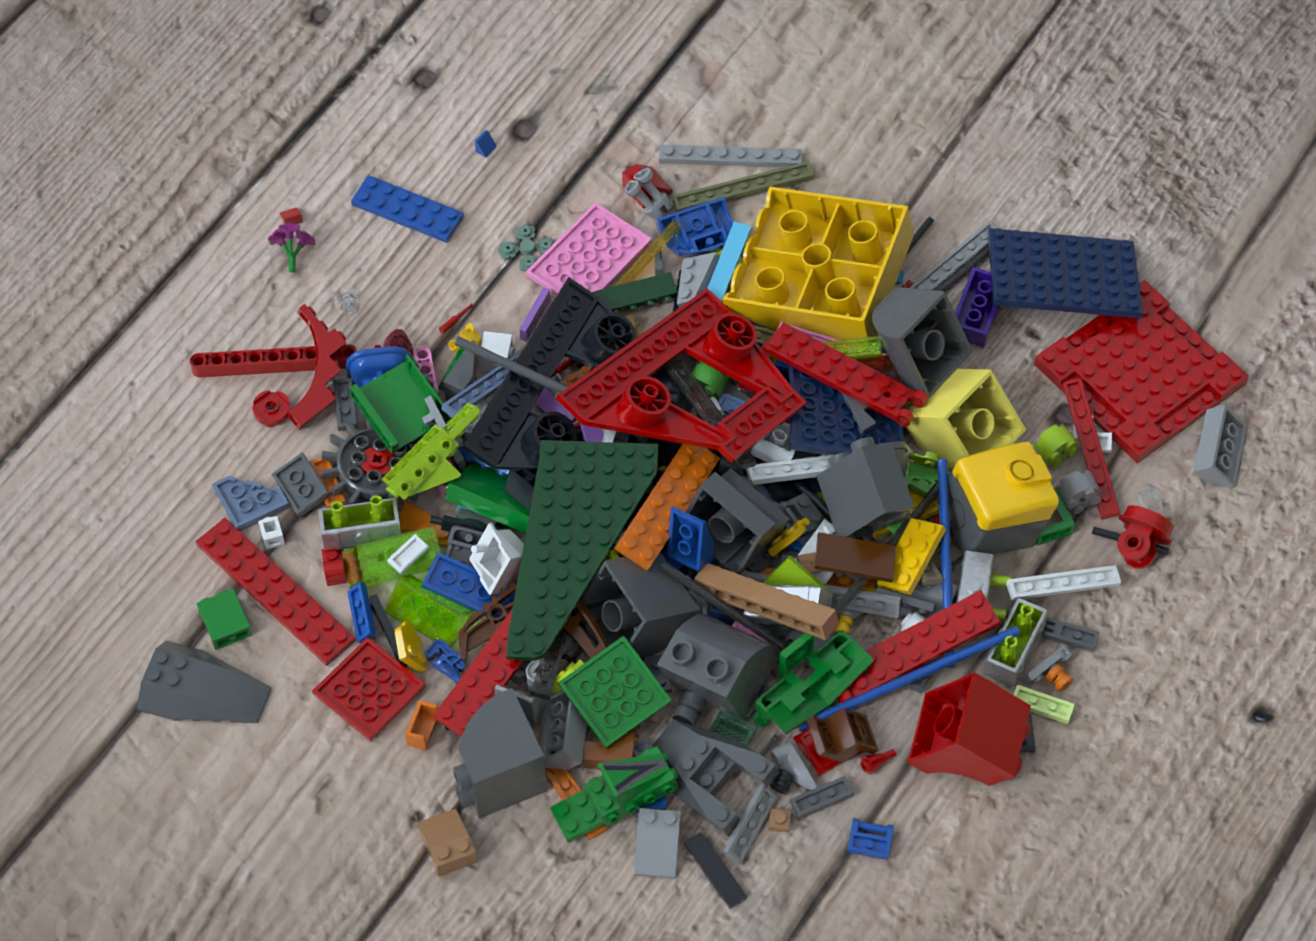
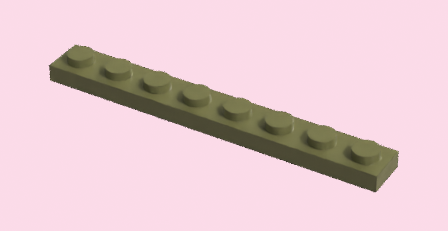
M806 161L672 195V201L678 212L724 196L726 201L768 191L769 187L780 188L815 179V174L810 162Z

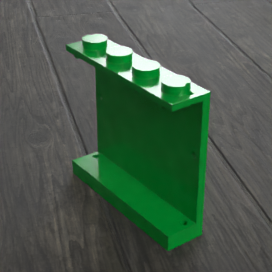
M408 354L405 355V362L359 388L355 384L350 387L351 398L391 454L422 437L434 426L426 427L422 420V417L430 413L424 400L425 398L432 397L444 422L449 421L450 418L447 413L441 410L443 402L440 399L438 390L435 387H431L427 375L421 373L418 369L417 361L414 358L411 359Z

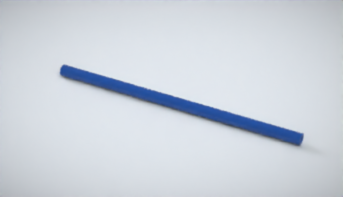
M939 459L937 460L940 525L946 528L940 540L944 610L953 605L948 469L947 460ZM955 649L946 653L945 657L955 653ZM955 664L946 668H954Z

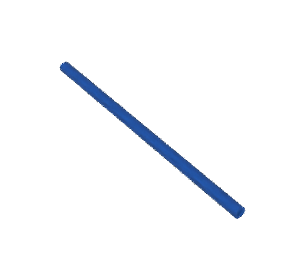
M1014 626L826 709L815 717L827 719L843 708L848 710L854 709L1001 644L1007 636L1012 635V638L1019 636V630ZM805 722L798 727L799 731L802 732L808 729L809 724Z

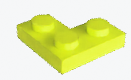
M581 660L576 664L572 662L565 671L562 670L551 683L553 688L550 693L554 695L562 691L558 682L584 663Z

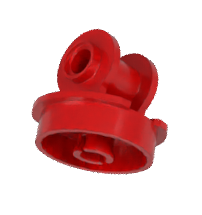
M1135 505L1127 506L1124 515H1119L1118 519L1124 523L1123 527L1126 529L1117 541L1120 554L1132 568L1142 569L1148 567L1156 557V544H1171L1172 540L1169 538L1173 532L1174 524L1152 510Z

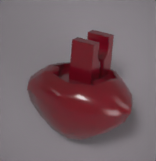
M395 329L386 337L383 347L405 348L411 352L412 356L414 355L412 343L402 329Z

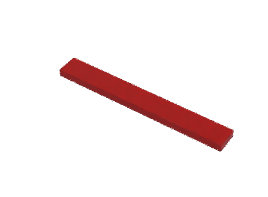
M1077 378L1062 382L1086 468L1091 471L1101 491V502L1097 504L1101 520L1119 516V506L1082 379Z

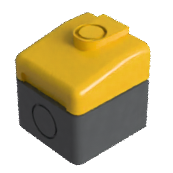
M1030 442L1004 445L960 458L948 478L950 529L963 555L965 551L997 554L1033 547L1057 508L1059 500L1050 482L1052 477L1041 455H1036Z

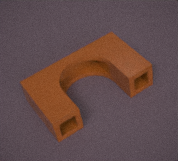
M636 728L608 748H605L601 742L585 741L583 768L599 769L598 764L601 762L635 758L633 746L639 742Z

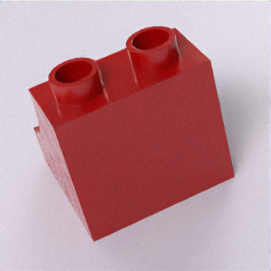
M976 672L928 691L924 696L907 763L926 774H957L972 778L988 786L1007 779L1011 780L1018 775L1022 767V759L1019 755L1022 742L1028 737L1031 729L1030 723L1027 722L1031 705Z

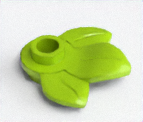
M925 452L924 455H907L914 460L913 463L938 469L937 460H939L940 455L934 452Z

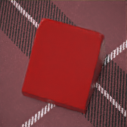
M297 207L280 212L284 224H299L303 222L302 215Z

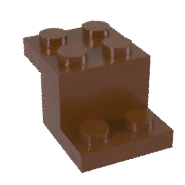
M843 708L827 719L815 716L807 719L809 732L815 742V750L820 756L844 762L860 751L875 754L879 751L867 715Z

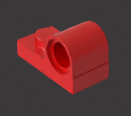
M321 549L327 586L346 583L341 549Z

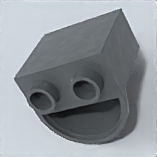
M873 437L859 439L850 445L852 453L843 452L828 459L830 467L817 475L838 536L849 538L865 537L886 525L901 523L912 518L910 511L915 507L904 479L908 469V449L905 442L896 441L875 444Z

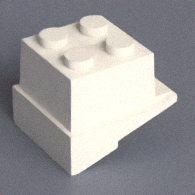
M492 523L488 524L478 544L471 547L472 555L469 558L481 577V583L490 595L500 593V589L509 587L510 582L517 584L524 543L510 529L496 530Z

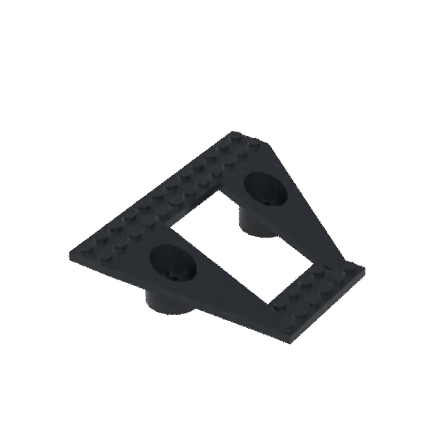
M568 277L515 362L551 378L563 356L594 369L618 352L617 345L624 348L638 337L636 336L633 324L625 316L614 313L599 297ZM663 366L650 376L658 379L667 387L672 404L689 413L692 411L700 396L685 387L666 366ZM509 370L461 448L492 469L513 470L525 467L529 471H537L541 440L584 442L582 431L576 429L573 422L566 415L553 411L542 414L533 410L532 407L545 386ZM653 440L649 444H658L657 468H659L671 444L662 440Z

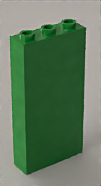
M473 462L464 468L459 478L447 483L445 500L526 534L530 510L505 491L508 476L500 475L491 468H482L479 466V463Z

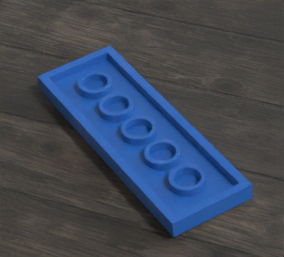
M370 175L366 177L351 200L352 206L445 243L449 241L464 217V212Z
M437 553L421 588L474 612L484 611L483 603H492L491 595L481 583V577L475 568L442 553ZM515 594L503 601L501 605L504 607L514 602ZM502 612L495 613L493 617H501Z

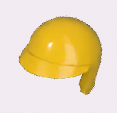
M472 323L467 324L465 329L460 331L459 337L470 342L474 340L477 345L481 346V335ZM450 340L448 342L450 350L457 353L460 347L454 345L456 340Z

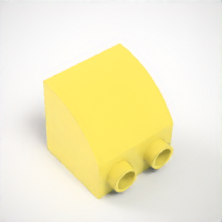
M957 369L922 408H918L913 404L907 408L913 413L914 419L906 428L917 446L924 452H934L940 455L939 459H946L947 468L950 470L954 469L960 458L1013 444L1026 431L992 370Z

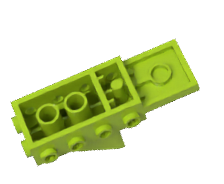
M467 403L443 428L435 424L381 479L387 485L386 490L396 499L400 497L405 500L409 496L459 478L461 474L446 460V457H451L457 451L456 447L459 444L454 438H459L466 431L464 428L469 423L473 424L479 418L478 414L481 411L475 405Z

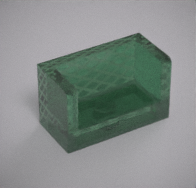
M719 710L709 728L711 731L733 737L747 747H750L756 736V725L723 710Z

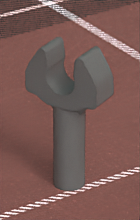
M661 249L654 251L655 276L663 274Z

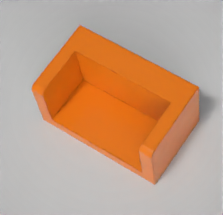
M422 700L418 701L405 733L408 746L426 751L437 721L433 719V715L437 711L438 705Z

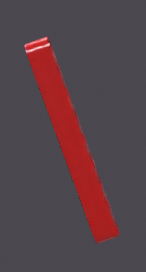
M346 344L331 359H335L340 364V369H346L348 356L357 352V349L352 344ZM315 346L196 353L190 357L189 361L192 373L196 377L315 371L316 352Z

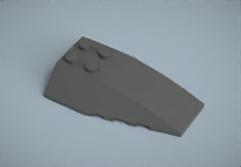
M165 641L155 649L141 681L137 711L174 721L191 719L192 721L212 720V722H221V720H227L234 723H258L271 687L203 650Z

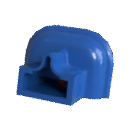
M378 344L375 345V348L360 350L350 355L346 361L347 377L352 378L353 385L357 384L360 388L405 362L406 354L411 359H413V356L405 348L381 347Z

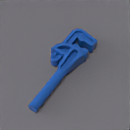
M437 639L424 652L427 660L430 662L436 656H440L439 659L432 662L433 667L457 684L461 678L459 671L463 672L465 670L461 654L455 653L444 640Z

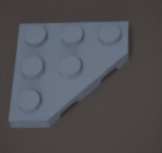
M231 476L212 483L213 490L232 524L238 530L289 507V503L280 488L264 487L260 483L248 480L244 482Z

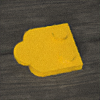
M406 620L400 627L395 629L399 660L419 673L427 671V657L423 650V644L415 632L412 623Z

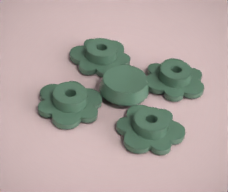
M523 224L522 227L515 229L517 239H522L520 246H516L514 242H502L498 253L501 254L503 259L514 258L519 250L523 254H528L519 260L520 270L526 271L538 260L537 257L530 255L535 251V248L543 255L554 243L552 238L540 239L539 243L535 246L534 242L530 240L535 237V227Z

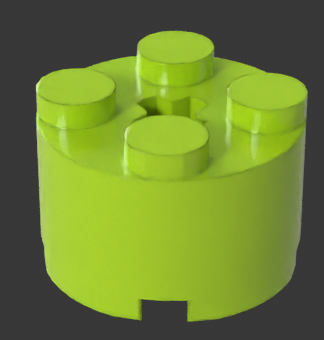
M1060 423V427L1053 425L1039 436L1041 439L1037 444L1035 441L1033 448L1041 455L1045 463L1054 469L1058 468L1066 458H1071L1078 452L1076 449L1078 441L1063 423Z

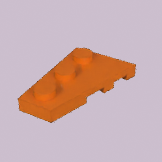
M405 500L399 516L402 538L410 539L416 534L426 544L448 548L450 532L441 530L439 525L430 524V514Z

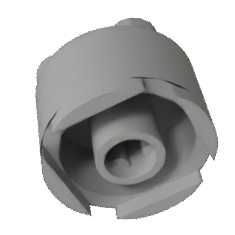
M1085 470L1086 473H1080V471L1072 472L1060 480V486H1056L1068 511H1073L1074 514H1079L1085 508L1101 502V491L1089 470Z

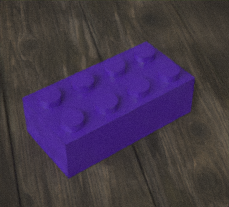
M973 267L955 314L968 342L985 347L1000 306L993 305L991 272Z

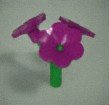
M294 223L279 225L278 230H275L268 237L270 245L279 244L288 255L289 272H296V256L300 249L304 248L306 244L315 245V238L305 231H300V225ZM293 232L296 233V237L299 239L298 247L294 253L292 243L294 238ZM285 238L288 239V242H289V250H288L287 246L285 245V244H286V241L284 240Z

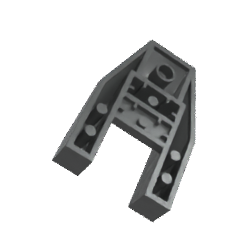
M675 719L671 721L653 744V748L657 746L660 752L665 751L670 761L667 763L668 767H673L679 777L676 779L679 789L675 790L680 800L728 837L736 828L740 818L734 811L712 796L728 774L737 766L766 789L779 774L778 769L773 763L733 737Z

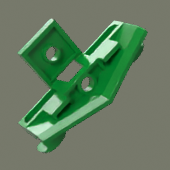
M843 630L816 652H814L815 636L804 633L780 653L779 676L781 680L755 701L754 708L758 712L752 716L753 720L761 727L774 722L786 735L807 722V719L816 716L830 707L874 660ZM806 659L815 672L802 681L790 671Z

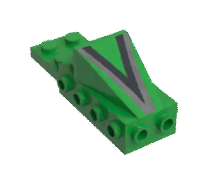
M656 746L645 750L643 754L635 758L601 762L598 764L602 773L601 776L592 778L588 783L584 784L585 789L551 806L550 809L567 842L570 843L604 824L608 827L638 811L639 808H644L679 789L676 779L679 777L673 767H668L667 763L670 761L665 751L660 752Z

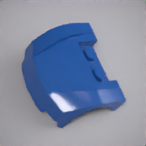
M725 196L657 218L656 220L657 228L668 249L677 256L695 257L722 250L734 223L730 216Z

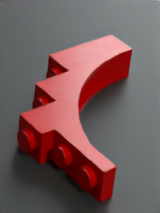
M306 304L299 307L297 313L311 331L315 345L316 366L311 386L306 395L287 414V417L298 430L336 400L333 390L325 385L340 374V364L335 359L332 360L331 357L344 348L347 343L341 331H337L334 328L328 332L327 325L323 321H319L313 308L307 307Z

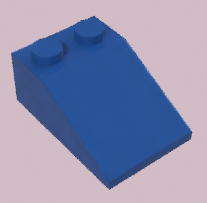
M672 507L670 510V537L668 538L667 557L700 572L707 563L710 564L713 561L714 543L707 524L693 515Z

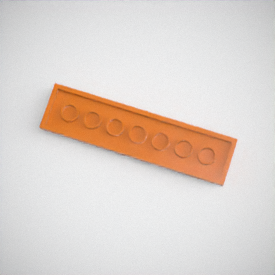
M682 444L614 549L648 571L670 537L671 508L675 507L686 512L699 487L708 478L720 457L704 447Z

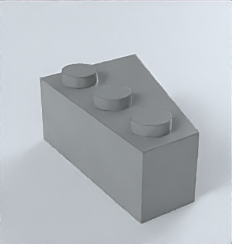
M716 252L683 259L677 298L679 308L708 287L720 258Z

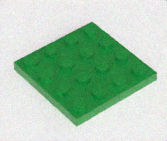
M624 636L558 682V685L605 748H608L672 701Z

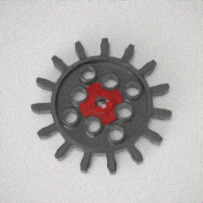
M368 420L366 422L367 429L357 431L355 426L348 421L346 422V430L351 436L346 440L333 433L330 435V443L340 448L338 453L322 451V460L337 462V467L322 470L323 479L339 477L341 482L332 487V495L335 497L347 489L353 494L349 504L358 503L360 498L370 500L375 495L382 497V499L395 498L386 490L387 485L381 479L393 468L392 465L397 464L416 444L412 445L410 443L401 448L404 451H396L391 454ZM358 443H364L366 445L360 446L358 445ZM377 446H383L385 448L378 449ZM359 458L362 459V461L357 462L354 459ZM357 474L359 477H352L351 475ZM376 477L378 480H371L370 478ZM418 493L409 496V498L416 502L418 500ZM396 499L397 508L399 509V501Z

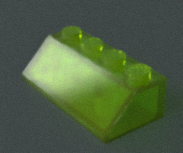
M411 574L399 577L385 613L401 622L410 621L416 631L434 641L437 639L444 640L452 648L459 639L458 632L474 611L421 588L423 581Z

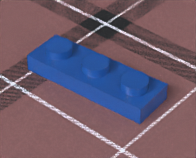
M359 582L347 593L357 642L362 643L367 637L370 639L375 636L376 631L366 583Z

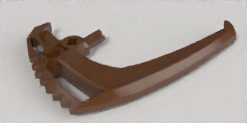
M510 582L508 590L500 589V596L491 595L492 603H483L484 611L474 612L460 629L458 635L463 662L467 661L469 651L490 640L513 609L514 602L504 607L501 603L515 594L517 584ZM580 600L575 608L577 610L576 615L570 616L563 629L578 642L592 659L609 645L593 616ZM502 612L501 617H493L495 613ZM486 615L488 616V617H486L485 619H483L482 621H480L479 623H477L475 626H473V625H474L478 620H480L482 617H484V616H486ZM582 619L587 623L599 642L596 648L579 626Z

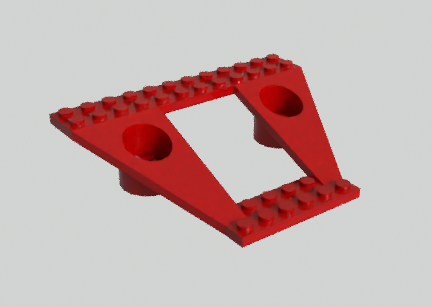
M708 288L563 390L556 397V400L584 426L715 449L731 463L800 411L807 403L791 387L756 342L757 332L751 321L742 315L733 313ZM684 352L758 391V393L725 417L715 427L672 404L667 387L658 379L650 376Z

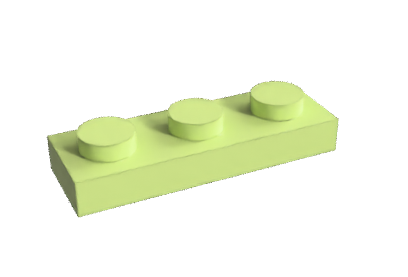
M1020 685L1016 686L1013 694L1031 705L1030 712L1065 724L1069 723L1075 706L1073 703Z

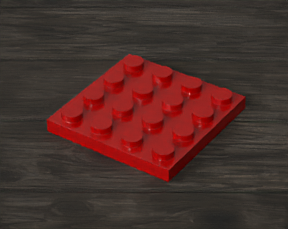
M367 637L312 690V694L371 742L426 687V684Z

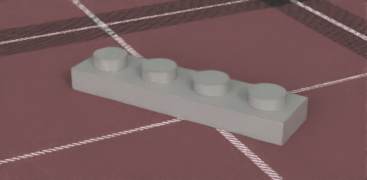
M762 785L758 786L723 850V853L735 864L742 863L777 799V796L769 788L766 789Z

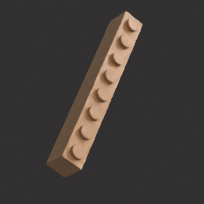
M707 563L694 578L698 593L702 592L706 596L823 640H827L839 625L836 610L831 607H826L815 601L801 598L799 595H793L782 589L771 587L766 583L755 581L750 577H744L734 571L725 570L720 566Z

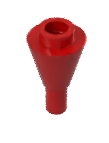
M891 749L885 753L862 756L860 762L862 770L870 775L873 774L887 760L896 757V751Z

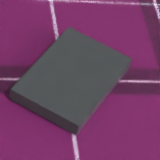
M303 452L271 474L299 517H302L331 496Z

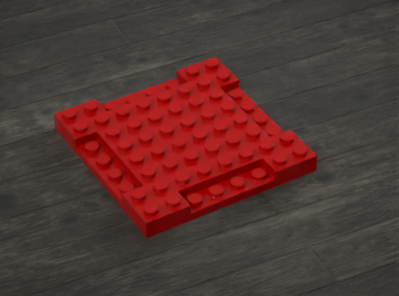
M1146 280L1139 283L1143 310L1142 318L1099 315L1066 339L1062 337L1036 355L1034 365L1064 394L1062 382L1081 378L1094 423L1105 433H1112V440L1137 464L1205 415L1207 409L1216 407L1245 386L1249 375L1223 351L1219 354L1170 309V302Z

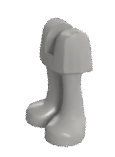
M645 168L634 175L635 180L627 183L625 193L630 197L635 196L646 207L644 212L654 220H657V218L664 216L659 210L660 208L670 212L673 206L666 193H660L651 183L653 173L649 168ZM641 186L652 196V200L641 190Z

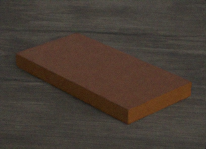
M818 532L814 569L892 583L894 579L896 546Z

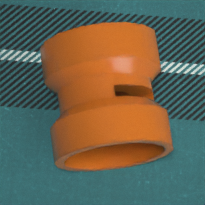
M1060 664L1054 666L1045 677L1050 683L1055 684V688L1059 692L1066 690L1074 680L1070 674L1064 672V668Z

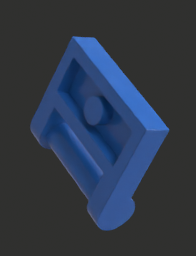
M853 818L847 853L888 860L894 825H878ZM857 830L886 834V837L857 832Z

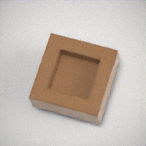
M771 809L769 831L789 833L791 811Z

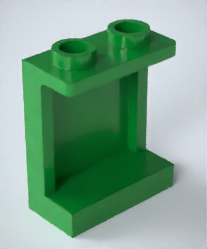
M234 589L224 590L218 595L204 598L196 603L215 650L252 636L250 625Z

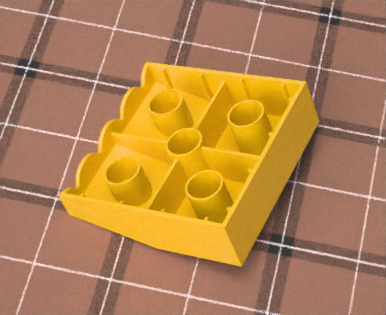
M769 187L766 208L763 207L758 213L754 235H751L745 244L743 262L738 264L734 270L731 291L724 295L723 303L733 313L742 315L751 322L775 330L778 329L780 322H784L871 349L877 333L872 321L873 309L894 289L914 236L909 207Z

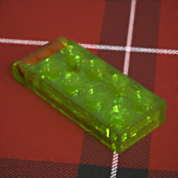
M434 526L356 545L354 548H347L341 553L351 589L359 582L370 586L429 571L437 553H440ZM416 534L429 546V550L400 575L387 560Z

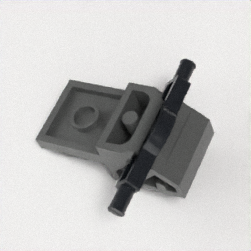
M460 508L456 518L444 515L443 518L435 516L430 518V524L439 525L441 530L450 532L446 556L473 568L474 566L469 560L472 555L471 547L478 544L488 524L492 523L496 530H502L497 528V521Z

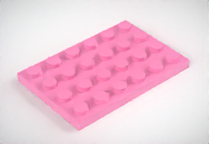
M595 202L526 271V276L542 287L549 289L554 295L558 294L568 277L590 292L605 289L652 243V238Z

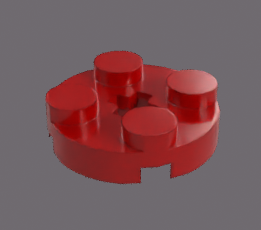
M270 390L258 394L253 401L252 407L255 419L269 428L284 422L288 418V412L291 410L289 399L283 392H271ZM268 406H276L274 410H268Z

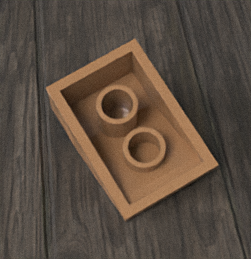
M456 808L417 822L438 877L477 863L475 848Z

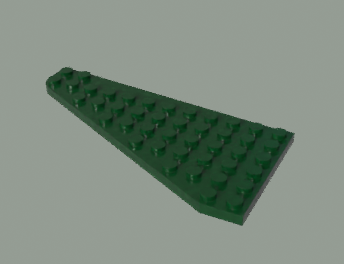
M541 440L540 458L507 637L506 660L535 661L543 658L549 652L657 476L658 444Z

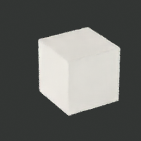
M484 331L481 347L507 359L514 356L512 334ZM480 357L481 370L492 371L499 366Z

